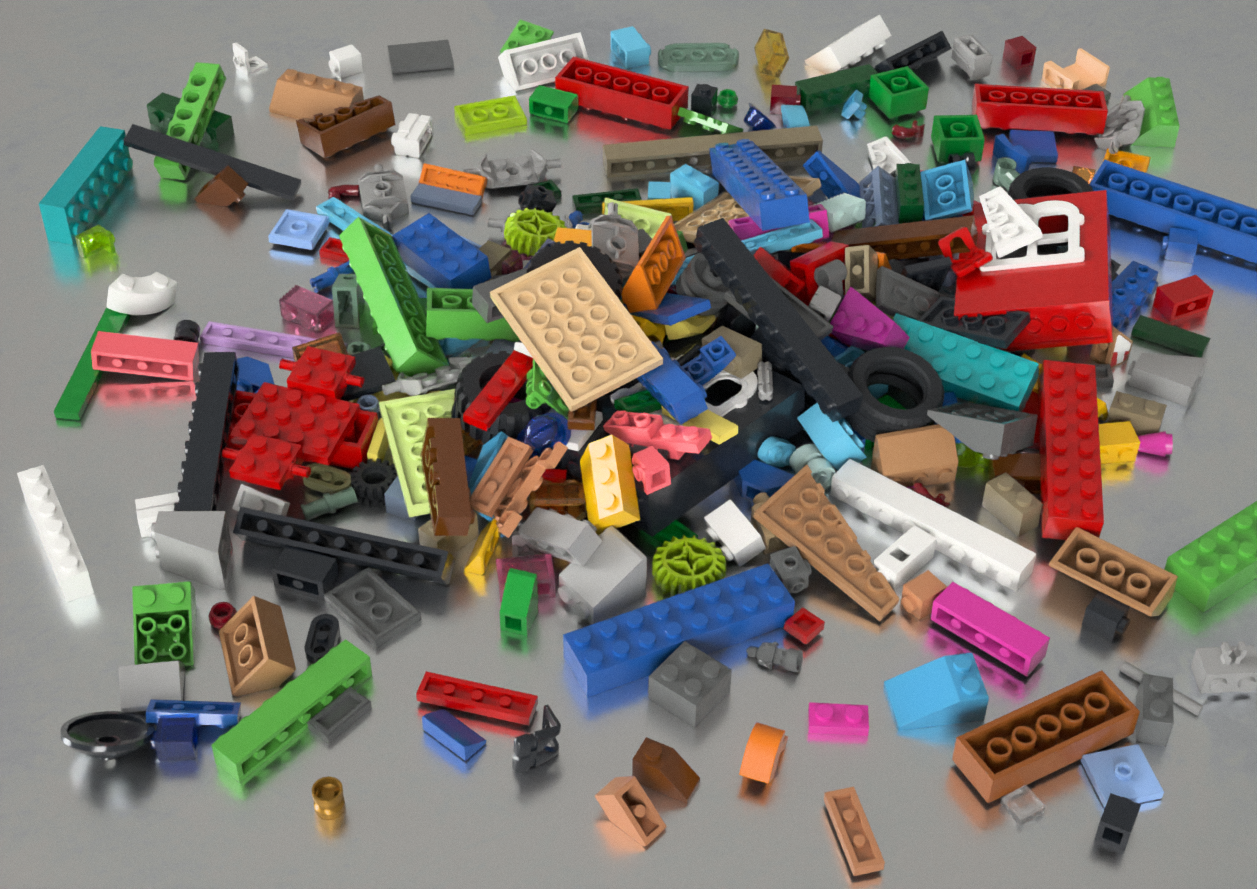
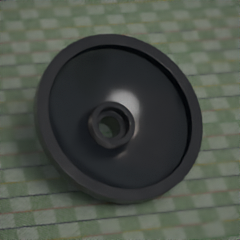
M121 711L94 712L77 716L64 723L60 730L61 740L69 748L86 756L101 760H113L130 754L145 746L155 734L154 723H146L145 716L130 712L122 713Z

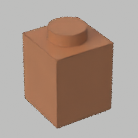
M927 570L903 585L900 604L903 605L907 612L912 613L920 621L932 613L934 600L947 586Z

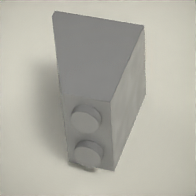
M158 511L156 523L151 525V538L156 539L155 554L156 558L161 560L162 569L216 589L225 590L233 550L226 512Z
M613 526L608 527L599 535L603 541L583 567L571 563L559 574V596L564 602H568L576 609L580 618L586 619L591 625L606 620L646 596L647 557Z

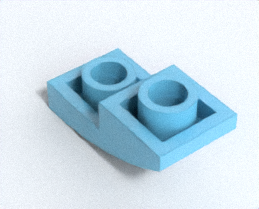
M781 105L783 125H787V128L810 126L803 106Z

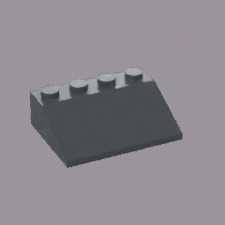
M966 401L930 409L927 413L931 419L975 452L983 453L982 457L997 460L999 456L1006 457L1007 454L1024 451V448L1033 446L1038 417L1036 414Z

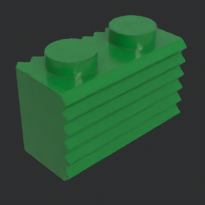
M538 85L533 94L529 96L530 115L534 114V116L537 115L538 117L541 116L542 118L545 117L546 119L549 118L550 120L553 119L554 121L557 120L567 124L578 110V95L571 92Z

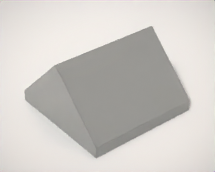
M169 661L118 666L122 713L146 711L151 699L183 700L184 663Z

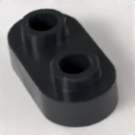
M321 614L311 621L304 646L306 659L311 664L316 663L331 648L337 646L340 626L335 616Z

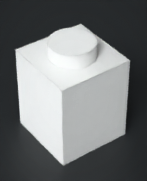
M352 44L329 52L330 60L328 63L330 70L340 79L363 72L361 53Z

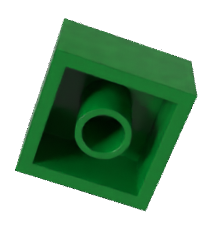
M906 66L871 75L869 98L889 119L896 118L901 115L925 110L929 87Z
M977 115L934 116L931 139L938 162L948 163L949 154L958 153L963 155L965 152H973L975 161L982 160L985 139Z

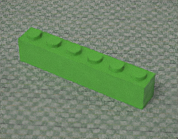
M346 639L338 646L331 648L324 657L311 664L296 679L288 682L277 694L265 700L249 716L242 718L226 734L219 736L212 744L215 763L239 783L306 730L308 728L307 722L346 689L352 687L355 690L372 676L370 656Z

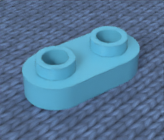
M772 436L767 438L760 446L758 458L768 465L785 467L790 465V457L796 450V447L785 439Z

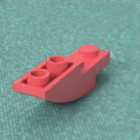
M623 410L616 411L603 426L606 432L623 442L631 443L632 447L634 444L648 447L653 446L657 451L658 449L668 450L670 459L679 460L685 452L699 454L712 439L710 429L664 424L661 415L626 412Z

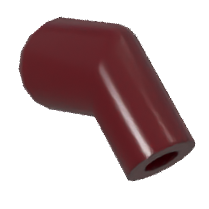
M359 185L330 187L327 192L329 194L328 199L335 197L340 200V196H359Z

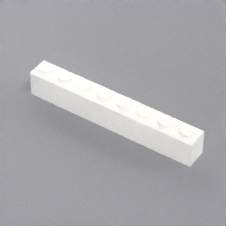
M851 459L832 476L831 496L904 534L916 525L937 538L935 550L1017 592L1033 572L1036 553Z

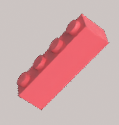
M98 331L91 349L94 370L193 381L199 364V346L195 342Z

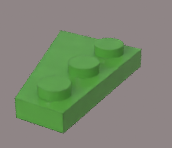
M682 107L679 108L677 114L684 117L683 122L694 126L696 122L703 124L702 129L711 132L717 129L721 131V134L739 133L744 130Z

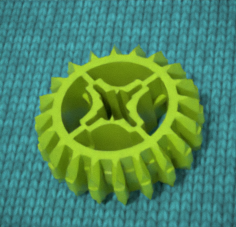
M525 208L524 211L517 210L516 213H511L510 217L507 218L504 228V239H506V244L511 246L512 250H518L519 254L524 253L529 257L530 255L534 256L548 238L554 241L558 227H567L565 226V221L560 220V216H553L552 212H544V209L540 211L535 208L533 210Z
M683 534L681 539L673 537L671 542L664 541L662 547H657V551L652 559V575L657 587H661L663 593L670 592L671 596H675L724 579L726 577V560L722 550L716 548L715 542L707 543L706 537L699 540L695 535L692 538H686Z

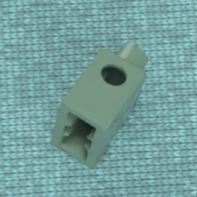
M339 274L332 286L335 327H360L365 300L361 286L356 281V274ZM352 306L351 311L347 312L346 308Z

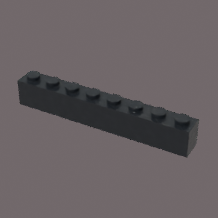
M204 352L203 363H199L198 374L200 381L195 383V395L197 398L196 401L192 402L193 421L188 423L190 439L185 441L186 461L181 463L183 479L178 482L179 502L174 504V511H218L226 458L222 457V452L225 447H228L240 371L236 352Z
M240 507L233 533L243 541L284 549L288 545L321 555H328L340 562L370 567L449 585L456 560L449 551Z

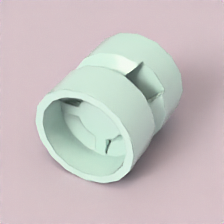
M806 444L799 447L790 457L789 463L795 474L808 465L812 471L811 475L817 484L820 483L824 490L831 486L832 476L836 472L815 444Z

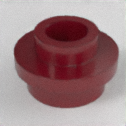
M228 602L216 603L209 612V622L213 627L222 628L237 613V610Z

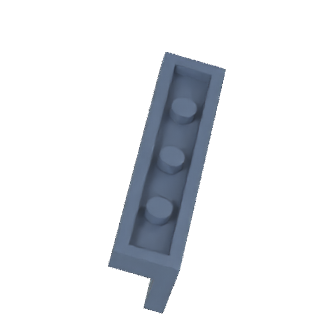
M877 166L859 182L860 198L866 201L865 219L862 220V228L899 224L895 177L880 166Z

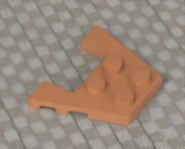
M560 441L555 443L553 450L547 448L540 457L536 455L526 462L494 513V518L497 520L496 524L499 527L498 531L507 538L511 536L522 519V516L519 514L528 505L529 501L526 498L531 491H536L542 484L543 478L541 476L544 471L555 468L568 449Z

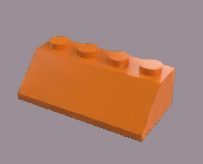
M671 215L665 217L622 289V301L627 305L629 313L657 309L686 259Z

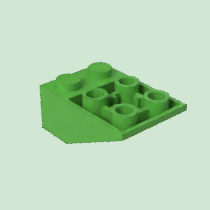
M189 581L132 586L135 665L180 661L184 663L185 667L194 666L196 594L192 583Z

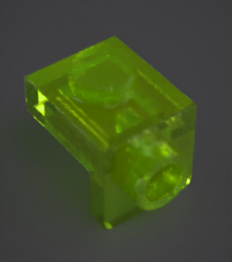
M99 224L75 236L79 255L84 259L103 249L110 254L116 252L114 235Z

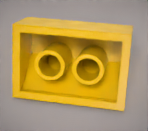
M614 435L589 443L580 460L588 521L596 527L597 535H600L610 526L616 529L639 521L640 514L629 445Z

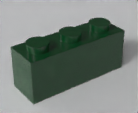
M897 164L895 188L899 224L922 221L924 211L920 164Z

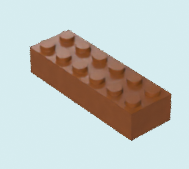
M1101 670L956 737L952 760L986 802L990 803L1082 759V755L1094 753L1132 735L1140 711Z

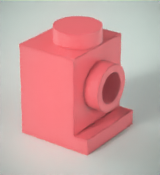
M653 446L633 454V474L637 481L643 482L644 492L647 495L671 485L669 463Z

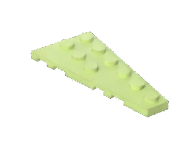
M455 389L379 402L381 417L409 517L430 514L420 454L427 419L452 418L456 398Z

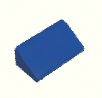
M445 709L422 716L423 730L465 761L487 743L483 737Z

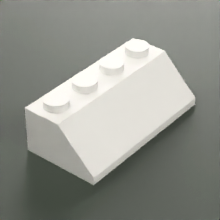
M879 14L805 60V63L826 74L849 68L847 64L850 63L852 66L861 61V55L865 58L873 53V47L877 50L886 44L885 40L892 35Z
M581 32L505 50L498 57L503 75L515 92L555 82V77L573 56L589 60Z

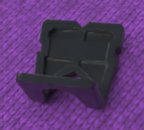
M545 705L543 709L542 730L534 731L532 734L527 733L514 739L513 752L515 754L513 755L512 768L516 773L530 770L531 766L537 767L559 753V743L555 737L560 734L561 724L549 705Z

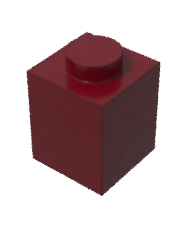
M1023 36L1005 40L1003 59L1016 70L1034 65L1037 47Z
M772 85L770 114L782 115L781 105H800L801 95H797V86Z

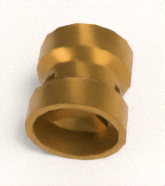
M330 776L318 779L312 786L315 813L323 820H334L340 817L345 810L342 783L337 778Z

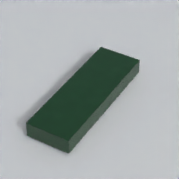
M637 188L572 196L574 210L580 211L582 214L601 213L602 202H605V198L617 201L642 200Z
M1143 315L1139 316L1131 332L1133 336L1201 358L1211 339Z

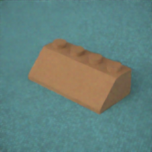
M287 69L277 79L269 111L295 119L310 121L314 119L313 115L319 113L325 116L335 113V108L354 107L353 103L364 100L363 87L299 72L294 69Z
M1078 527L1074 529L1049 562L1050 567L1150 617L1159 616L1173 597L1178 576Z

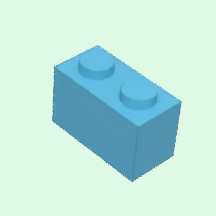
M633 26L611 31V50L626 69L649 64L651 47Z
M687 164L670 173L671 196L674 198L692 197L693 209L695 210L718 196L719 182Z

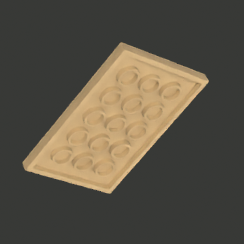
M789 176L807 194V197L812 196L813 192L821 187L819 178ZM726 190L675 223L674 226L676 231L683 232L686 242L695 244L694 241L698 227L724 218L729 225L728 220L749 217V215Z
M580 247L490 292V298L571 412L663 364V357Z

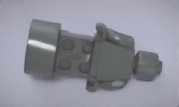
M776 641L773 643L763 642L759 648L749 646L746 650L749 657L757 658L758 664L770 670L773 669L772 666L775 664L784 666L785 670L798 673L803 662L802 650L789 648L788 650L780 649L777 647L779 644Z

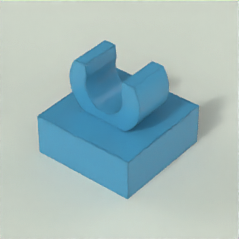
M856 90L844 103L841 115L846 119H849L852 114L861 119L866 114L864 110L867 108V105L861 102L863 97L861 92Z

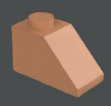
M635 776L615 777L595 795L609 820L642 846H647L667 827Z

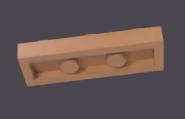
M510 437L506 439L472 493L470 499L471 508L491 518L493 517L533 452L531 446Z
M854 786L825 792L824 802L853 876L884 870L885 861Z

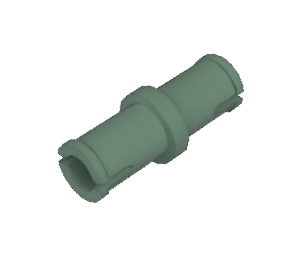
M351 486L348 489L331 495L326 493L321 499L301 505V509L306 521H309L328 512L329 514L336 513V509L357 503L358 500Z

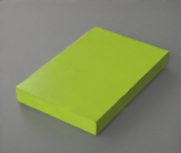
M515 95L454 106V113L465 136L527 125V117Z

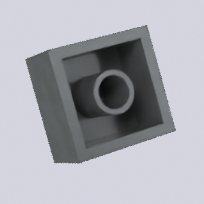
M684 641L649 676L648 699L695 728L730 693L732 669Z

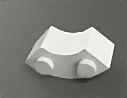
M159 272L145 277H131L122 273L109 286L107 308L130 315H148L163 311L175 303L178 282Z

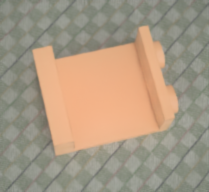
M1080 48L1077 51L1075 64L1061 68L1051 60L1045 62L1041 81L1052 88L1082 90L1094 84L1102 87L1107 84L1110 66Z

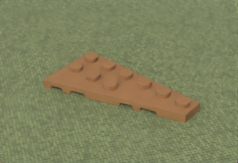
M806 465L754 512L753 518L788 547L796 546L803 559H807L810 565L877 620L881 621L898 604L899 597L883 574L877 572L870 561V555L866 550H862L857 542V536L837 507L827 499L824 494V488L820 483H816L811 475V469Z

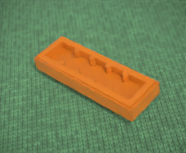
M424 163L419 183L478 195L483 199L488 178Z

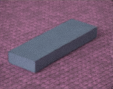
M421 183L418 184L410 196L412 203L468 215H474L482 203V197Z

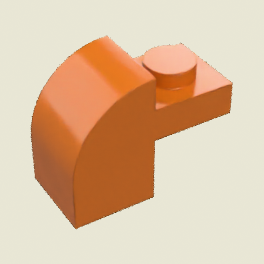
M756 722L745 749L739 775L769 783L775 776L780 753L786 748L788 736H785V730Z

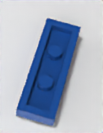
M151 699L146 710V723H154L157 726L185 724L188 727L215 725L218 728H229L236 726L239 722L241 702Z

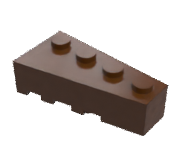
M378 95L355 102L352 108L339 107L334 109L335 113L323 116L322 113L313 115L314 119L305 122L304 119L296 120L300 142L324 158L331 157L338 151L348 149L353 144L368 140L371 136L379 132H385L388 128L396 125L392 102Z
M428 418L420 458L434 536H467L470 524H474L475 513L474 508L470 507L471 493L467 482L460 418Z

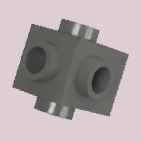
M796 546L770 554V566L789 593H798L808 587L809 575L812 573L811 567L807 559H802Z

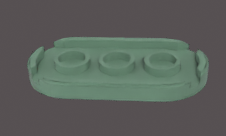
M674 43L658 51V64L672 72L727 71L738 65L739 52L736 48H729L730 45L726 43Z

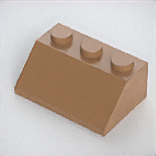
M939 424L875 436L871 470L904 487L914 486V483H922L924 486L955 481L958 467L955 438Z
M253 596L219 630L233 696L238 697L277 688L296 670L281 606Z

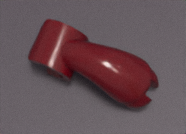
M916 120L912 122V128H906L897 124L893 126L891 133L900 139L914 136L921 137L924 135L925 124L918 126V121Z
M914 483L915 488H910V490L946 508H949L951 505L949 502L944 501L946 496L942 493H939L934 498L922 483Z

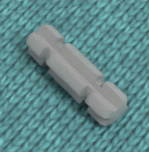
M768 361L765 363L759 362L757 369L758 395L762 401L765 399L769 401L773 398L772 364Z

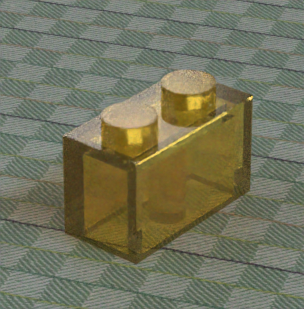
M764 29L754 47L760 73L779 78L789 60L783 33Z

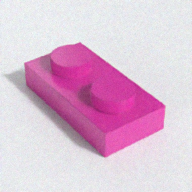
M809 702L808 733L868 736V705Z

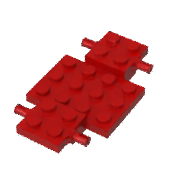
M307 346L301 358L296 362L282 358L279 368L292 371L286 380L287 387L264 382L230 434L232 443L244 445L241 450L228 447L223 449V458L235 460L229 470L230 477L281 490L286 480L294 478L295 475L309 478L311 467L302 466L304 460L329 466L361 412L360 404L340 400L348 384L360 388L364 385V377L351 374L356 365L355 357Z

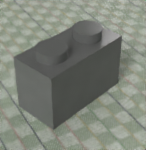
M1143 674L1136 695V708L1140 711L1136 723V742L1167 746L1174 725L1173 678Z

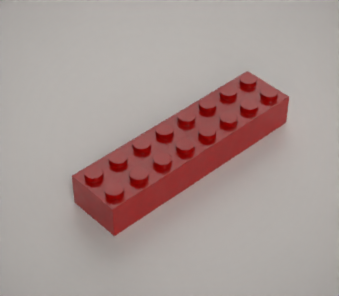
M1043 360L1038 378L1041 502L1043 503L1041 511L1042 538L1067 540L1076 527L1099 538L1104 525L1095 365Z

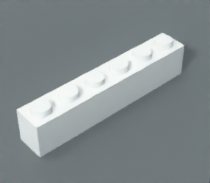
M44 465L17 473L24 498L66 603L93 594L88 570Z

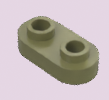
M312 463L306 466L311 467V474L309 478L303 477V483L310 489L331 495L351 487V475L348 472L319 463Z

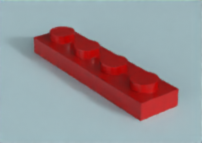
M514 350L463 413V422L487 431L527 380V373L533 368V357Z
M427 671L416 692L417 701L528 726H530L538 705L537 695Z

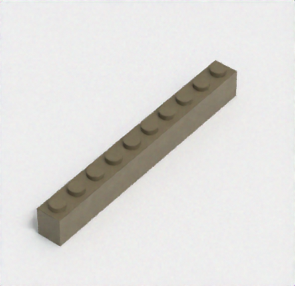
M817 126L605 144L603 145V165L607 178L668 173L675 171L684 164L696 170L711 169L709 148H714L719 143L737 144V141L741 139L753 141L774 163L808 160L817 151L822 152L823 139Z

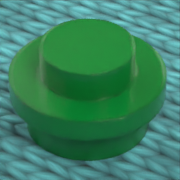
M731 89L720 91L717 96V103L724 108L735 106L738 103L736 92Z

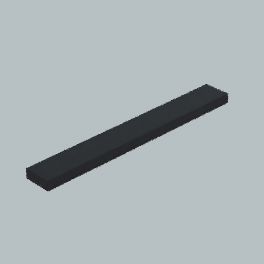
M132 124L123 140L125 146L215 176L228 165L248 183V187L294 201L301 186V179Z

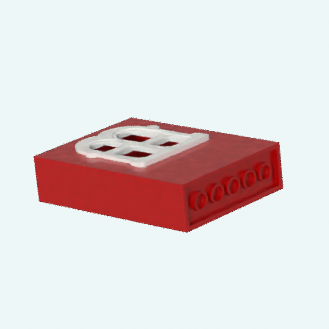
M1106 190L1014 200L1041 229L1043 236L1032 244L1027 245V255L1019 258H996L997 251L981 203L973 204V211L963 214L962 217L974 216L978 232L976 247L990 252L993 260L980 268L975 267L974 271L962 278L957 276L954 316H958L960 320L964 315L978 317L977 314H982V316L1006 314V311L1016 310L1029 312L1031 321L1006 349L997 348L1005 352L1113 342L1111 234ZM1068 242V251L1066 253L1037 254V245ZM970 252L959 253V259L966 258Z

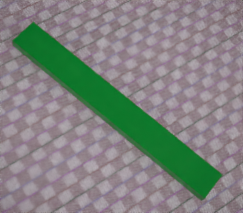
M106 307L54 409L55 418L81 419L104 372L102 370H94L92 366L91 349L97 333L102 331L123 334L131 317L130 314L116 312Z

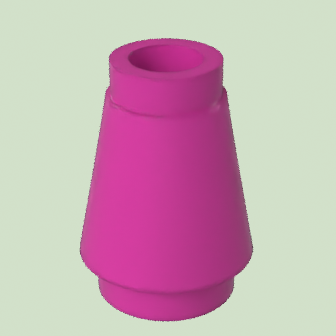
M1166 431L1138 436L1140 441L1138 451L1164 457L1166 454H1172V434H1166Z

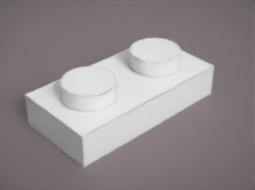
M241 484L232 509L239 512L240 507L286 516L290 503L247 484Z

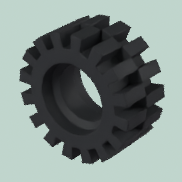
M379 458L376 459V462L368 459V464L362 461L359 463L360 468L357 466L353 468L354 472H351V486L360 504L365 501V506L370 507L371 503H374V507H379L381 502L385 505L384 494L398 475L395 465L393 463L390 465L388 460L382 463ZM372 481H382L379 484H368Z

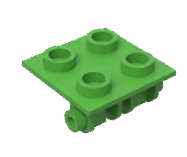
M520 19L500 52L503 53L505 50L551 40L554 31Z
M533 359V368L527 373L526 404L531 409H537L546 402L568 421L569 408Z

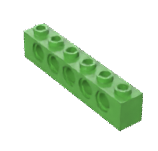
M195 63L193 71L190 72L188 83L183 89L180 102L176 106L173 119L169 122L166 135L200 146L227 79L220 64ZM158 156L154 158V166L161 178L186 180L191 167Z

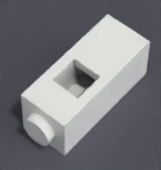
M914 525L874 560V567L877 572L883 574L895 592L934 557L937 538Z

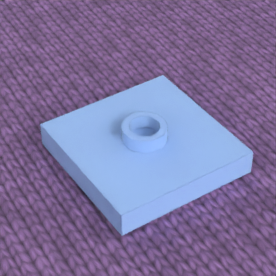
M286 209L269 234V242L313 250L329 225V217Z
M1139 744L1082 755L1081 763L1104 809L1110 793L1128 798L1136 803L1162 799L1164 791Z

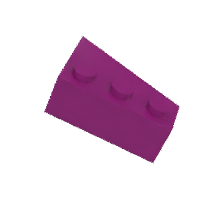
M851 286L830 322L833 326L831 333L842 344L867 351L882 347L904 349L910 338L892 319Z

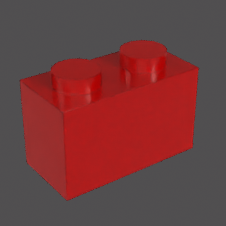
M1193 275L1157 287L1153 306L1169 322L1208 310L1214 291L1197 275Z

